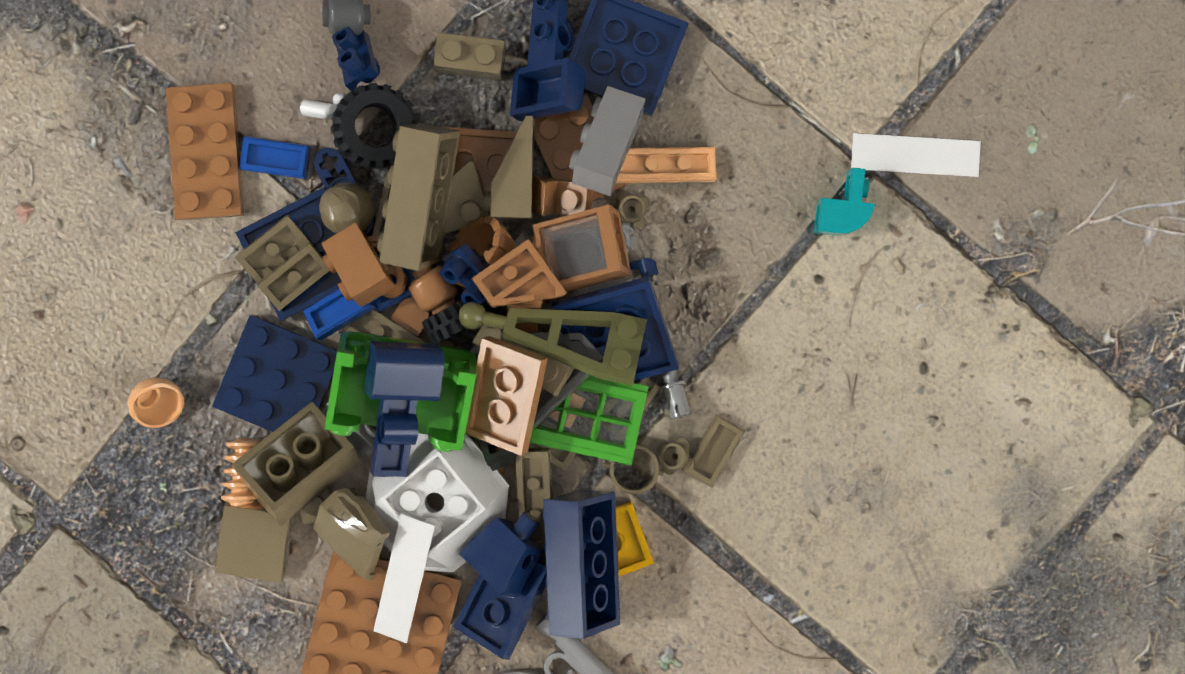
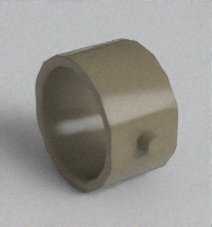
M638 443L635 449L645 451L654 463L652 477L645 485L638 488L622 485L614 474L615 462L605 461L604 468H609L610 477L614 485L622 492L631 495L642 494L650 490L656 483L658 475L663 476L664 469H659V463L654 453L646 446Z

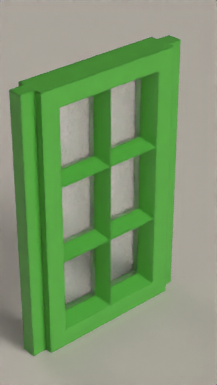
M590 375L532 430L530 443L632 465L649 386L635 383L631 386Z

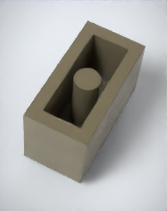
M437 33L433 66L437 73L502 81L506 45L503 40Z

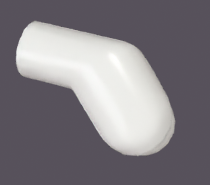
M336 93L333 96V104L304 99L300 106V112L303 116L332 118L337 104L346 95Z

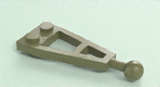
M476 302L466 303L459 311V320L468 329H477L482 325L504 329L503 338L597 378L633 386L647 319L615 312L509 308L507 316L486 312L483 306ZM517 323L551 324L547 341L517 329ZM562 325L610 327L603 362H597L558 346Z

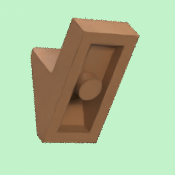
M533 175L532 211L546 216L550 214L571 215L589 210L592 205L593 190L572 184L571 180Z

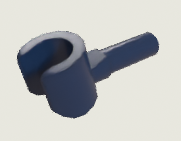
M644 258L637 261H629L630 270L639 268L641 278L658 275L657 265L653 259Z

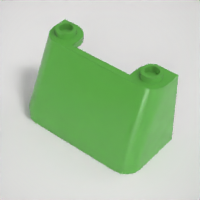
M355 331L343 332L340 335L324 429L331 430L334 434L340 436H349L352 432L358 431L361 424L377 425L380 399H370L364 391L370 341L423 342ZM439 345L444 354V372L439 401H417L418 433L427 434L429 442L434 444V448L444 452H450L454 449L462 451L477 375L476 356L464 349Z

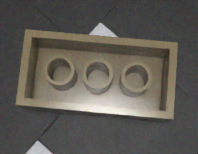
M418 123L400 126L399 131L395 133L393 139V150L396 151L395 161L388 173V185H391L389 199L385 201L382 212L383 218L386 221L384 232L380 234L377 245L378 252H381L380 263L419 271L440 262L460 130Z

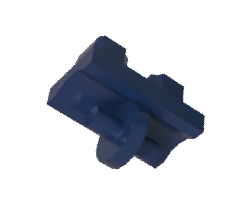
M348 26L332 36L333 43L337 48L338 65L342 70L345 86L352 91L360 82L371 83L379 75L380 65L377 59L374 58L369 35L364 30L360 35H356Z
M466 243L453 251H447L441 257L445 264L440 271V275L447 283L455 284L460 281L466 289L461 294V300L464 304L476 302L481 305L487 301L472 281L474 276L490 265L484 255L480 257L476 250H471Z

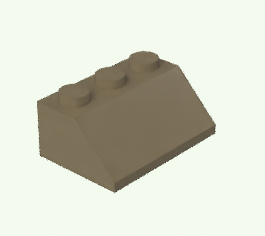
M313 402L309 403L231 464L259 503L280 526L359 463L354 446L345 436L334 434L331 430L324 429L326 416Z

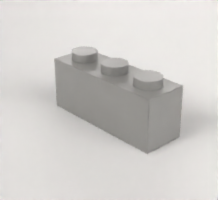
M607 86L603 98H596L591 112V116L594 117L592 124H585L580 138V142L583 143L581 150L575 149L570 160L569 168L574 170L572 184L611 196L641 122L645 98Z

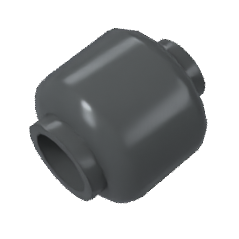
M323 0V27H328L332 35L348 26L356 35H360L364 25H370V4H364L363 0Z

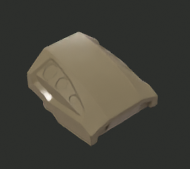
M349 488L335 490L320 504L313 528L330 548L354 569L360 577L365 580H372L376 575L374 571L385 538L389 536L390 532L376 510L369 506L364 496H355Z

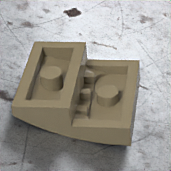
M288 214L235 257L257 282L258 288L279 311L330 271L322 255Z
M227 502L224 507L219 535L216 573L281 583L284 578L286 548L290 542L292 517L280 526L265 508H240L231 506Z

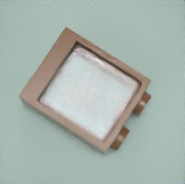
M607 204L533 225L535 236H532V244L566 292L631 276L620 213L611 205Z

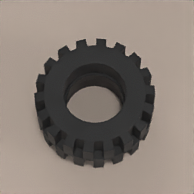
M369 83L365 86L356 87L340 100L336 110L333 112L331 134L334 136V145L339 148L340 154L345 159H349L352 162L351 164L357 167L361 166L372 170L394 165L396 151L393 150V139L395 133L399 131L400 126L416 124L418 120L417 113L412 111L411 107L413 104L411 101H406L403 97L404 93L400 90L395 91L391 89L392 86L384 84L381 86L377 85V83ZM369 107H376L386 112L393 124L391 139L379 147L365 144L356 133L355 120L362 110Z

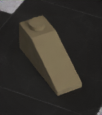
M533 116L525 117L491 182V192L485 191L484 209L485 212H491V218H496L497 220H532Z

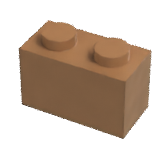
M356 222L321 243L327 253L322 258L332 274L338 273L342 280L338 287L347 301L353 299L360 307H363L396 287L383 263L379 262L380 258L366 233Z

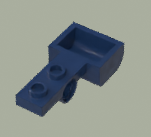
M533 0L528 64L526 67L514 69L510 116L518 121H524L526 116H533V119L573 112L579 110L582 106L585 81L584 68L569 57L563 58V51L570 50L574 45V32L571 25L566 21L568 0Z
M370 341L364 391L370 399H380L370 471L374 477H407L411 445H415L418 438L417 401H439L444 372V354L438 344Z

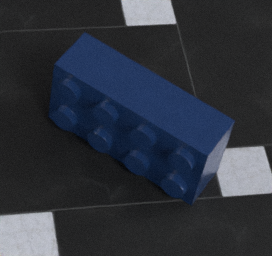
M579 490L543 499L549 635L585 639L620 625L615 492Z

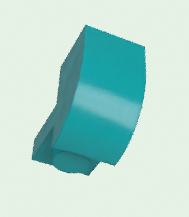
M852 167L847 171L844 200L821 198L817 201L814 234L846 235L867 223L872 216L875 204L862 202V198H867L869 192V178H865L866 169Z

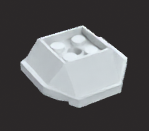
M418 433L416 444L411 445L407 477H374L369 471L366 499L369 506L376 510L390 532L389 536L385 538L384 544L391 553L400 514L435 526L424 571L454 572L466 562L460 555V552L494 519H506L509 483L498 469L492 471L490 466L488 467L481 448L470 435L465 433L462 451L454 449L450 452H444L434 448V444L429 442L427 434ZM430 493H439L444 498V507L442 509L434 510L428 505L427 497Z

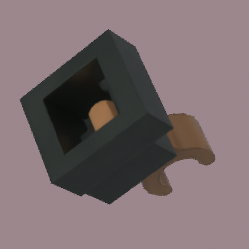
M478 439L484 459L492 471L498 469L501 474H504L505 466L510 464L516 466L515 456H518L517 454Z

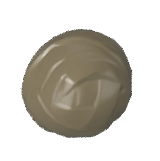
M339 183L323 193L320 200L319 209L322 221L328 229L336 234L355 222L364 231L372 222L374 216L372 198L366 190L357 184Z

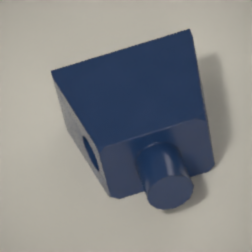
M523 512L516 523L496 518L460 552V555L500 595L517 598L542 554L541 548L530 538L540 522L528 512Z

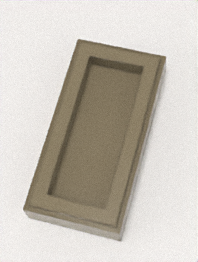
M716 414L691 456L694 461L693 467L688 471H683L713 488L744 435L745 430Z

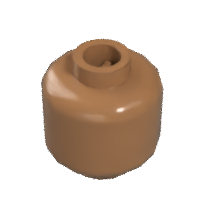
M432 266L412 273L415 280L409 284L408 289L423 312L431 311L434 315L456 303L454 297L458 294V287L456 284L447 283L440 275L443 266H438L434 269Z

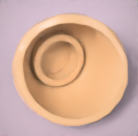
M152 377L139 382L132 389L127 406L130 416L137 423L149 428H159L172 423L180 416L184 408V397L181 389L173 381Z

